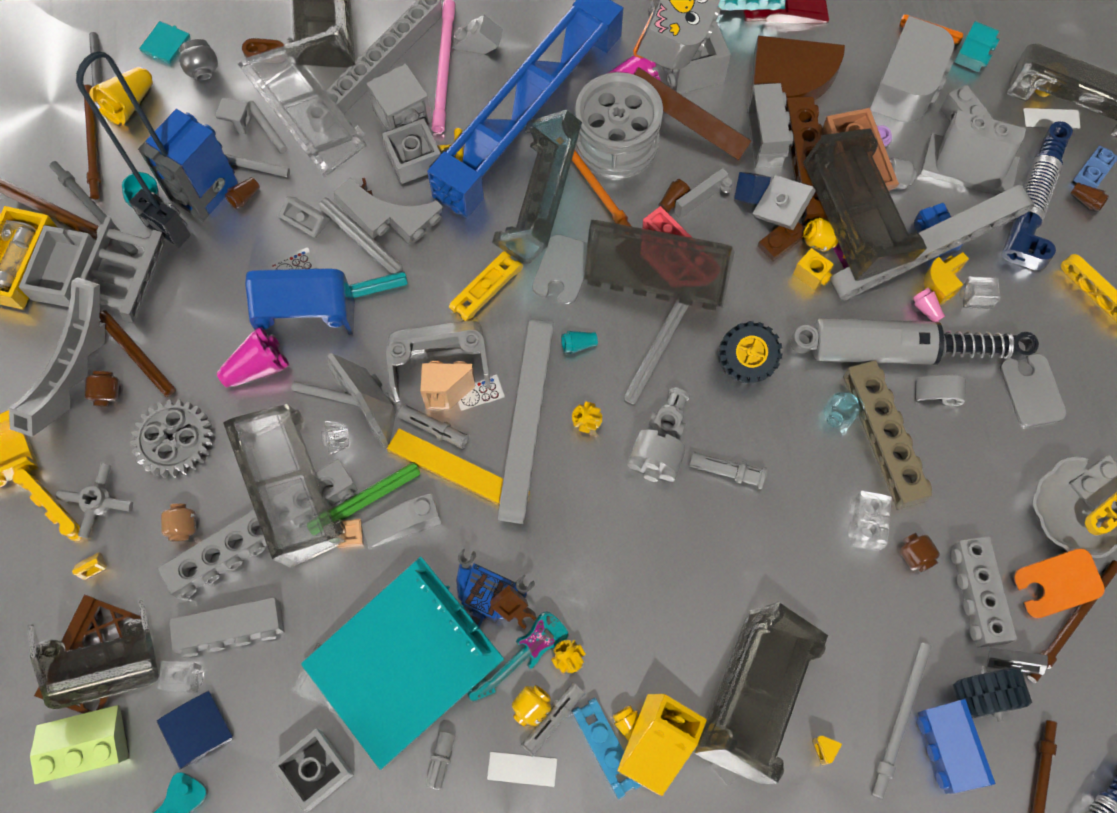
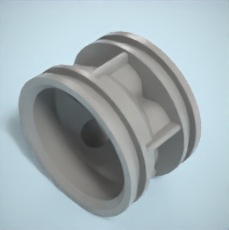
M620 72L596 77L583 87L578 95L575 107V149L591 171L605 177L624 178L643 171L651 164L658 150L659 131L663 116V104L657 90L641 77ZM596 120L604 121L601 127L595 128L590 126ZM633 123H639L646 130L636 131L632 128L631 125ZM613 133L621 134L624 140L611 141L609 137Z

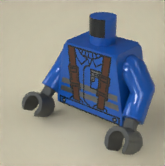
M463 549L458 555L460 565L456 579L457 594L459 600L462 601V606L470 611V617L479 628L484 619L494 623L498 619H504L491 608L490 601L508 585L526 598L527 592L535 585L534 580L527 587L523 584V579L526 575H523L517 582H514L475 563L471 566L470 564L476 558V553L473 551L471 559H466L464 557L465 549Z

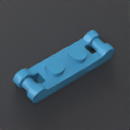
M594 697L589 700L588 704L582 708L576 707L571 710L618 800L626 796L625 793L633 788L637 790L642 787V785L630 778L620 783L618 782L615 775L619 774L617 769L624 751L596 698ZM594 714L597 721L588 725L585 718Z

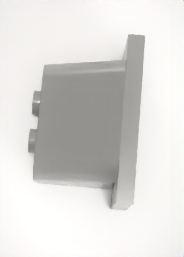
M957 110L943 136L931 134L920 174L992 195H998L1014 187L1020 157H1017L1016 154L1024 140L1026 128Z

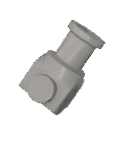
M670 388L668 392L670 396L666 405H662L658 413L653 412L649 426L653 427L652 430L658 431V436L665 438L666 434H669L675 438L676 436L681 438L686 425L682 423L684 417L682 409L685 402L689 400L690 394L680 388ZM669 421L673 427L665 428L661 423Z

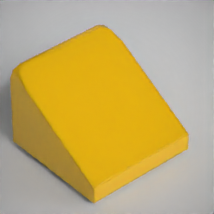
M98 552L77 563L72 572L77 577L86 580L105 570L107 565L102 554Z

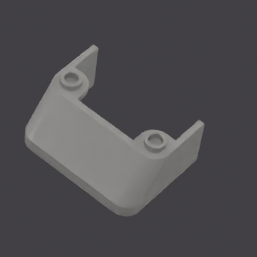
M470 320L393 332L387 341L386 358L390 389L395 402L400 401L397 365L408 362L413 354L461 348L467 354L481 353L486 388H491L481 325L476 321Z

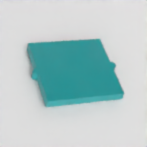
M159 21L139 49L141 52L151 55L153 59L158 58L170 64L179 53L180 46L187 42L190 34L178 29L175 25L171 26Z

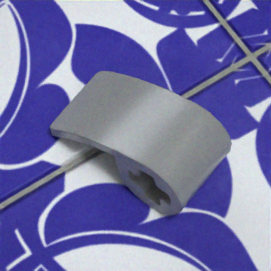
M958 375L918 377L916 380V401L942 399L945 405H963L965 403L966 380Z

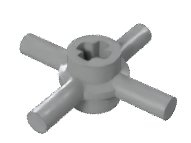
M101 463L94 486H88L80 493L66 490H58L56 493V499L79 503L80 509L85 513L78 533L79 537H89L95 515L103 514L109 508L132 511L133 509L132 501L111 498L109 492L104 488L111 465Z

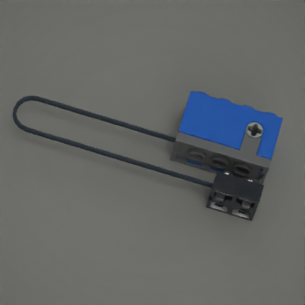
M93 52L85 57L78 67L76 73L77 86L143 188L129 201L130 205L147 228L162 232L164 239L180 248L191 236L186 227L188 224L179 216L180 211L172 204L167 206L162 203V199L149 190L83 84L84 74L88 66L94 60L102 57L106 58L150 133L149 138L138 150L170 201L204 222L209 214L223 201L228 188L238 184L234 175L235 171L229 165V159L222 151L223 146L217 140L215 130L208 124L202 125L188 112L185 114L176 108L154 131L113 58L105 52Z

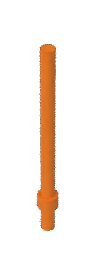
M563 133L559 134L556 140L612 214V220L615 224L620 226L628 237L636 234V231L627 221L628 217L624 211L619 210Z

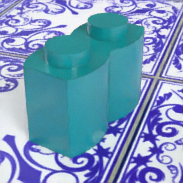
M975 21L954 62L976 72H979L982 66L986 68L992 57L988 53L990 50H995L1000 40L997 38L999 30Z

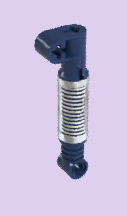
M1058 121L1050 126L1043 139L1040 153L1032 161L1023 187L1035 206L1029 212L1012 220L1013 225L1002 251V256L1005 260L1033 270H1043L1046 268L1056 253L1055 245L1047 239L1035 236V232L1043 223L1062 171L1063 154L1073 133L1072 127L1066 122Z

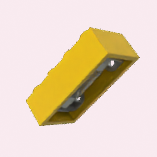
M4 206L0 214V305L24 310L29 297L19 288V285L44 225L58 228L48 215Z

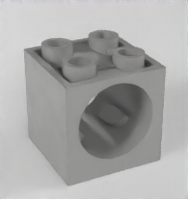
M407 64L396 67L390 72L366 83L373 111L387 131L423 118L427 125L432 123L428 95Z

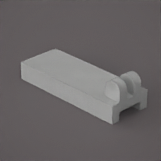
M724 168L720 169L678 199L674 209L679 219L719 190H722L724 193L730 192L732 180L728 177L729 173Z

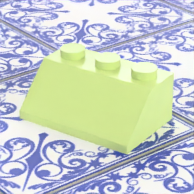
M120 705L36 725L30 754L35 784L117 764L129 759Z

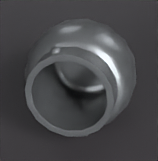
M194 39L183 43L179 48V53H181L179 62L183 72L197 81L211 78L212 73L218 67V60L214 50L204 39Z

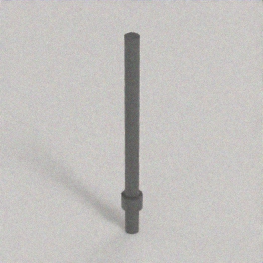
M57 161L51 162L49 167L56 173L62 185L68 187L103 224L107 215L75 182V177L69 171H65ZM114 224L115 230L120 231V229ZM117 240L131 256L138 253V249L133 244Z

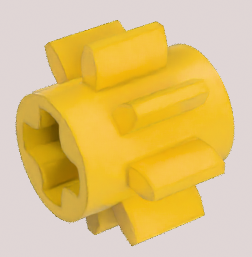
M585 401L584 405L579 404L572 413L574 426L579 427V431L589 433L590 429L596 431V428L602 423L601 409L595 407L594 403Z
M563 640L555 646L553 652L556 656L551 661L556 669H560L562 673H574L582 667L584 661L581 657L586 653L581 644L577 645L575 640L572 642L570 640Z

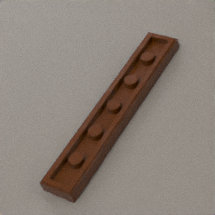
M638 67L634 75L643 78L657 90L665 113L737 160L741 158L752 140Z

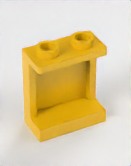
M9 410L0 414V487L12 480V476L17 470L23 469L30 474L32 470L39 468L27 435L10 429Z

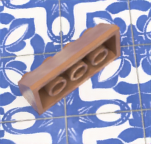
M870 108L826 117L822 128V136L848 207L870 203L899 185Z

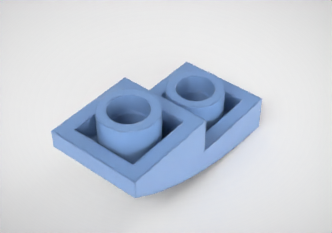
M1099 145L1073 181L1097 188L1117 161V155Z

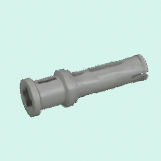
M694 451L689 466L734 478L739 484L742 482L753 484L758 489H762L767 472L766 467L760 469L749 466L744 461L738 464Z

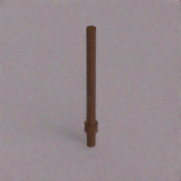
M88 84L84 85L85 89L89 94L92 86ZM84 98L88 156L86 179L90 188V198L97 200L100 198L99 185L101 184V174L98 172L95 117L93 110Z
M1115 560L1111 561L1100 576L1104 589H1106L1117 574V561ZM1098 599L1079 605L1047 650H1042L1041 655H1048L1046 670L1051 669L1055 664L1057 654ZM1029 673L1027 677L1030 681L1037 683L1042 675Z
M1046 720L1043 741L1039 743L1038 752L1041 753L1032 813H1045L1052 758L1056 756L1057 744H1055L1057 722Z

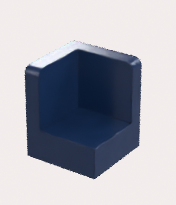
M739 172L734 198L758 204L770 184L771 177L756 173Z

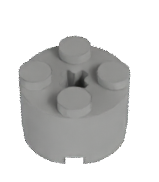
M641 430L636 438L627 466L644 473V478L651 482H658V479L675 481L684 456L685 445L669 434H666L664 438L658 436V431Z

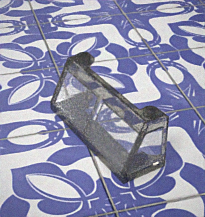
M288 404L234 417L223 422L271 558L292 568L345 543L344 533H346V528L341 519L336 520L332 516L300 433L302 429L301 424L304 423L303 417L298 409L294 410Z

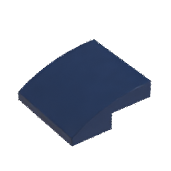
M209 691L182 704L157 720V724L179 769L206 756V753L228 743L233 738Z

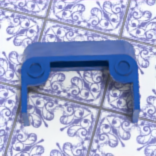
M338 269L254 270L246 273L245 286L249 321L254 330L260 327L268 329L274 325L277 318L321 317L330 327L338 328L345 325L348 335H353L355 300L345 274Z

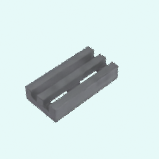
M990 647L987 667L1000 669L1017 668L1022 669V672L1044 675L1048 665V655Z

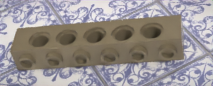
M876 360L849 367L843 378L896 509L899 510L926 502L932 496V486L930 481L925 479L922 472L921 459L915 455L912 448V438L905 431L903 416L895 407L894 395L887 388L883 369L878 366ZM866 386L872 387L875 393L869 392ZM875 408L881 409L884 415L878 414ZM884 430L890 431L893 437L887 436ZM893 452L899 453L903 460L895 458ZM903 475L909 476L912 483L906 482L903 479Z

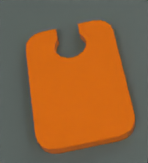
M1080 548L1016 570L1013 577L1018 590L1027 588L1029 584L1035 582L1042 586L1044 592L1040 599L1023 602L1027 613L1034 618H1043L1102 597L1105 590L1091 554L1087 550Z

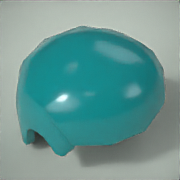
M138 172L149 190L159 196L156 180L148 173ZM133 173L129 174L122 181L123 198L130 207L132 206L129 201L140 189H143Z

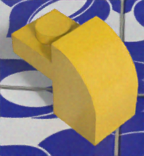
M964 252L956 257L951 255L944 261L940 257L936 258L925 274L924 288H929L931 292H935L940 305L954 297L964 285L955 275L962 270L969 260Z

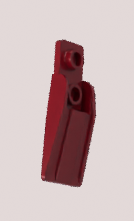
M786 0L785 9L743 10L746 22L766 21L793 24L829 22L826 0Z

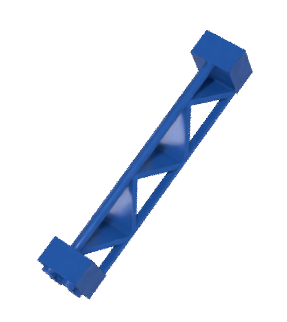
M576 0L573 3L572 8L449 149L446 152L444 151L427 170L432 197L439 203L447 204L458 215L462 214L468 218L484 200L482 176L593 46L608 53L619 40L622 34L624 7L611 0ZM566 28L561 62L537 61ZM517 84L512 119H487ZM465 144L463 162L454 158V156Z

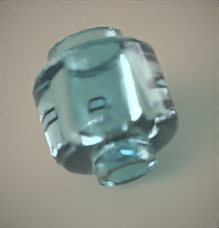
M840 392L831 397L825 405L823 413L830 426L848 428L859 415L861 408L858 399L853 394Z

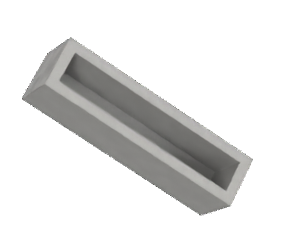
M275 597L169 619L172 651L180 655L182 654V657L198 655V651L208 649L210 652L225 649L224 645L233 643L235 646L248 645L252 639L257 638L272 640L277 638V634L284 633L281 602Z

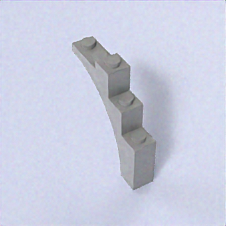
M79 277L72 280L68 315L59 343L47 367L36 383L20 400L9 408L11 430L33 437L70 410V389L88 376V355L105 344V323L99 322L100 284Z

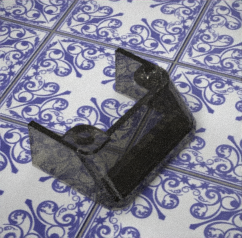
M144 598L138 600L141 618L129 621L122 627L123 638L66 651L64 643L58 640H47L39 643L34 624L28 625L30 659L44 704L48 708L61 709L146 687L158 680L159 672Z

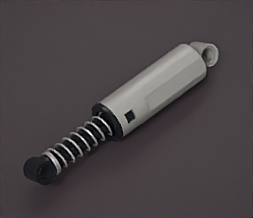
M820 318L817 319L814 327L810 325L800 326L790 338V345L797 353L802 354L813 350L816 361L867 363L876 360L877 363L938 365L946 353H950L952 357L955 354H960L961 357L969 354L973 358L975 354H979L983 358L986 354L990 358L998 355L999 358L1022 360L1034 354L1039 347L1037 337L1031 332H1021L1018 335H1012L1008 332L1001 335L999 332H996L993 336L990 332H986L984 335L976 332L973 335L970 331H967L964 335L960 331H957L955 334L947 331L944 334L940 322ZM799 335H806L809 338V344H803L799 340ZM1019 341L1025 345V351L1020 349Z

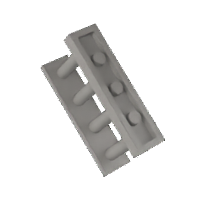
M106 216L104 223H101L97 229V240L81 278L91 282L97 279L127 288V295L121 300L100 294V304L117 308L126 322L134 323L165 244L162 232L152 230L150 237L146 238L115 230L113 221L108 216ZM112 238L143 247L144 253L142 257L137 259L106 249ZM102 259H107L135 267L136 273L134 277L128 279L99 271L98 268Z

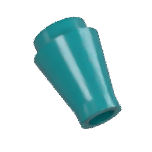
M567 331V333L561 335L562 349L564 353L569 352L573 354L597 346L596 332Z

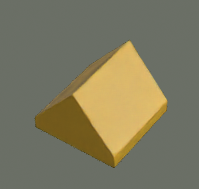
M819 736L812 740L822 765L832 763L842 746V743L825 736Z

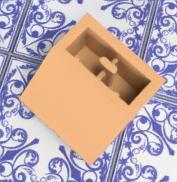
M440 361L422 363L420 392L426 409H451L475 388L472 364L463 361H457L453 364H443Z

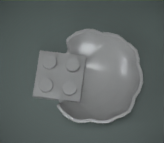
M1108 455L1087 470L1085 469L1088 463L1087 458H1065L1059 461L1052 471L1046 473L1039 480L1033 499L1034 510L1046 538L1063 547L1067 552L1080 548L1087 550L1092 558H1104L1117 549V526L1106 534L1096 536L1086 529L1085 519L1117 492V463ZM1114 501L1112 503V510L1117 514V502ZM1105 516L1097 519L1096 526L1098 528L1101 527V523L1109 518Z

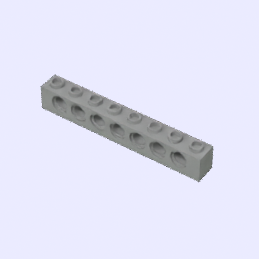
M337 459L157 569L173 596L178 599L190 597L197 591L198 587L216 581L220 577L219 575L226 570H233L239 567L247 557L262 553L265 550V546L272 542L283 540L287 537V533L295 528L299 529L306 526L311 518L329 511L332 505L337 502L350 499L354 492L357 491V488L340 460ZM326 486H333V490L330 493L322 494V490ZM311 499V503L307 507H300L303 500ZM289 512L286 520L278 521L280 514ZM265 525V532L261 535H256V530L260 526ZM239 539H243L242 546L234 549V543ZM220 553V559L215 563H211L212 556ZM197 567L196 574L188 577L189 570Z

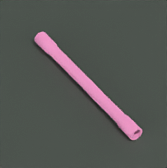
M453 0L443 1L442 30L435 108L431 128L436 133L445 131L451 39L456 5Z

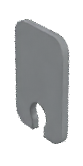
M559 234L551 237L533 281L532 288L535 294L547 297L549 284L558 281L563 284L564 289L559 293L557 301L565 304L575 302L594 254L592 245Z
M1033 354L1026 357L1028 364L1033 369L1031 376H1024L1019 372L1017 360L1012 358L1005 360L1000 366V371L1019 423L1025 427L1059 422L1064 419L1066 408L1046 357L1041 354Z

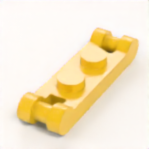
M503 251L452 300L449 309L454 313L458 312L464 321L472 320L475 314L514 275H517L522 270L523 264L518 260L514 261L511 258V254ZM506 265L508 268L504 270L502 266ZM466 301L471 303L468 307L463 305Z
M23 469L15 471L12 476L13 481L32 493L29 498L38 507L44 506L46 508V517L54 524H60V533L73 541L81 540L82 537L78 536L81 526L41 482Z

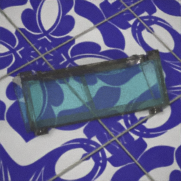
M568 110L527 122L525 131L532 134L533 142L530 144V147L537 152L517 225L516 228L513 226L506 227L505 232H495L493 237V244L523 264L531 263L548 247L582 122Z

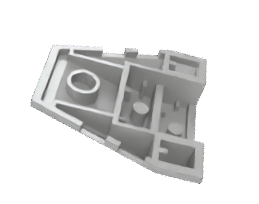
M333 353L327 356L328 367L333 377L345 393H350L363 411L373 433L383 447L387 448L390 444L396 417L393 407L396 404L389 392L384 394L380 389L383 385L376 374L370 375L366 368Z

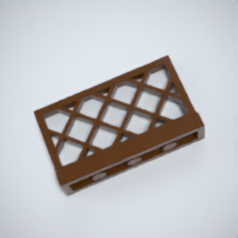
M84 594L34 696L84 714L92 712V710L86 709L82 698L97 692L100 703L96 710L104 709L147 618ZM100 607L110 610L113 618L112 621L101 626L98 625L96 620ZM115 613L121 614L123 616L117 618ZM128 618L137 620L138 623L134 631L123 635L119 622ZM115 624L119 638L105 643L100 630ZM97 632L101 645L86 651L83 643L86 636ZM131 637L127 644L125 639ZM121 641L124 647L122 656L111 660L107 647ZM80 648H81L82 653L79 654V655H77L78 652H79V650H80ZM103 649L107 663L93 668L88 655ZM84 657L89 671L74 677L71 666L75 660ZM119 662L115 669L113 664ZM109 666L112 678L110 682L99 686L95 672ZM91 675L95 688L81 694L76 680ZM72 682L76 696L66 701L56 698L61 687ZM106 688L104 694H102L101 690ZM78 700L80 706L75 705L72 702Z

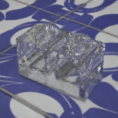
M861 491L855 498H852L850 513H853V522L849 523L847 536L851 537L850 546L881 551L887 546L892 496ZM864 504L871 505L874 508V513L868 512ZM862 528L869 529L872 533V538L866 537L862 532Z

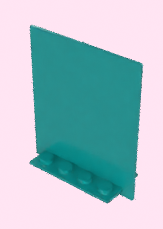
M419 557L301 663V666L379 770L391 762L504 660V657L465 611L464 606H461L448 590L450 586L444 585L422 557Z

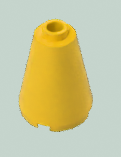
M136 67L122 73L140 104L153 85L151 73L147 69ZM117 76L99 83L90 89V97L94 103L97 101L99 104L100 113L116 125L120 123L124 125L136 110Z

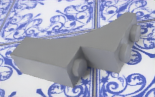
M351 177L334 191V201L373 239L377 235L382 236L391 226L409 244L414 239L418 241L425 234V229L429 225H436L442 218L443 206L437 200L416 206L388 203L366 192Z

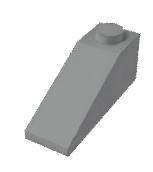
M429 493L408 500L361 525L368 548L370 549L441 525V521L432 494Z

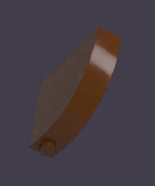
M758 35L754 50L751 94L754 85L781 83L782 92L786 93V100L787 98L813 96L814 100L818 99L835 81L844 57L845 45Z

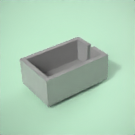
M781 83L753 86L747 116L756 168L782 166L785 157H788L789 154L788 147L793 143V133L788 128L790 115L788 111H785L786 93L782 92Z
M44 225L19 288L30 300L69 307L72 280L77 277L81 278L95 241L88 233L72 230L66 232L61 228Z

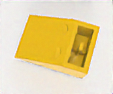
M648 694L617 771L654 793L663 796L698 745L707 719L666 694Z

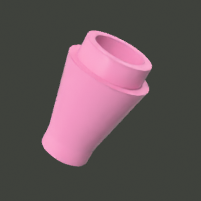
M929 288L912 298L915 302L914 305L931 322H938L945 317L935 292H931Z

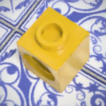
M811 248L797 263L793 275L816 290L821 284L825 286L833 276L830 272L834 264ZM811 269H816L819 271V273H816Z

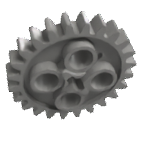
M169 399L166 406L158 402L157 410L149 407L150 414L148 416L145 414L140 415L144 421L142 423H134L139 430L131 432L137 438L130 441V444L135 447L131 452L137 457L136 462L142 465V468L147 472L151 470L150 472L154 476L160 473L163 478H167L170 472L174 478H177L178 471L187 475V468L189 466L196 470V461L204 463V460L201 458L202 454H210L205 447L213 445V442L208 439L214 436V433L209 429L212 427V424L207 420V415L204 412L201 413V409L198 406L193 407L189 401L184 405L178 399L174 405ZM176 419H180L178 424L172 426ZM159 433L155 440H151L154 434ZM194 436L193 440L190 443L185 444V441L189 437ZM173 451L169 458L164 459L167 452Z

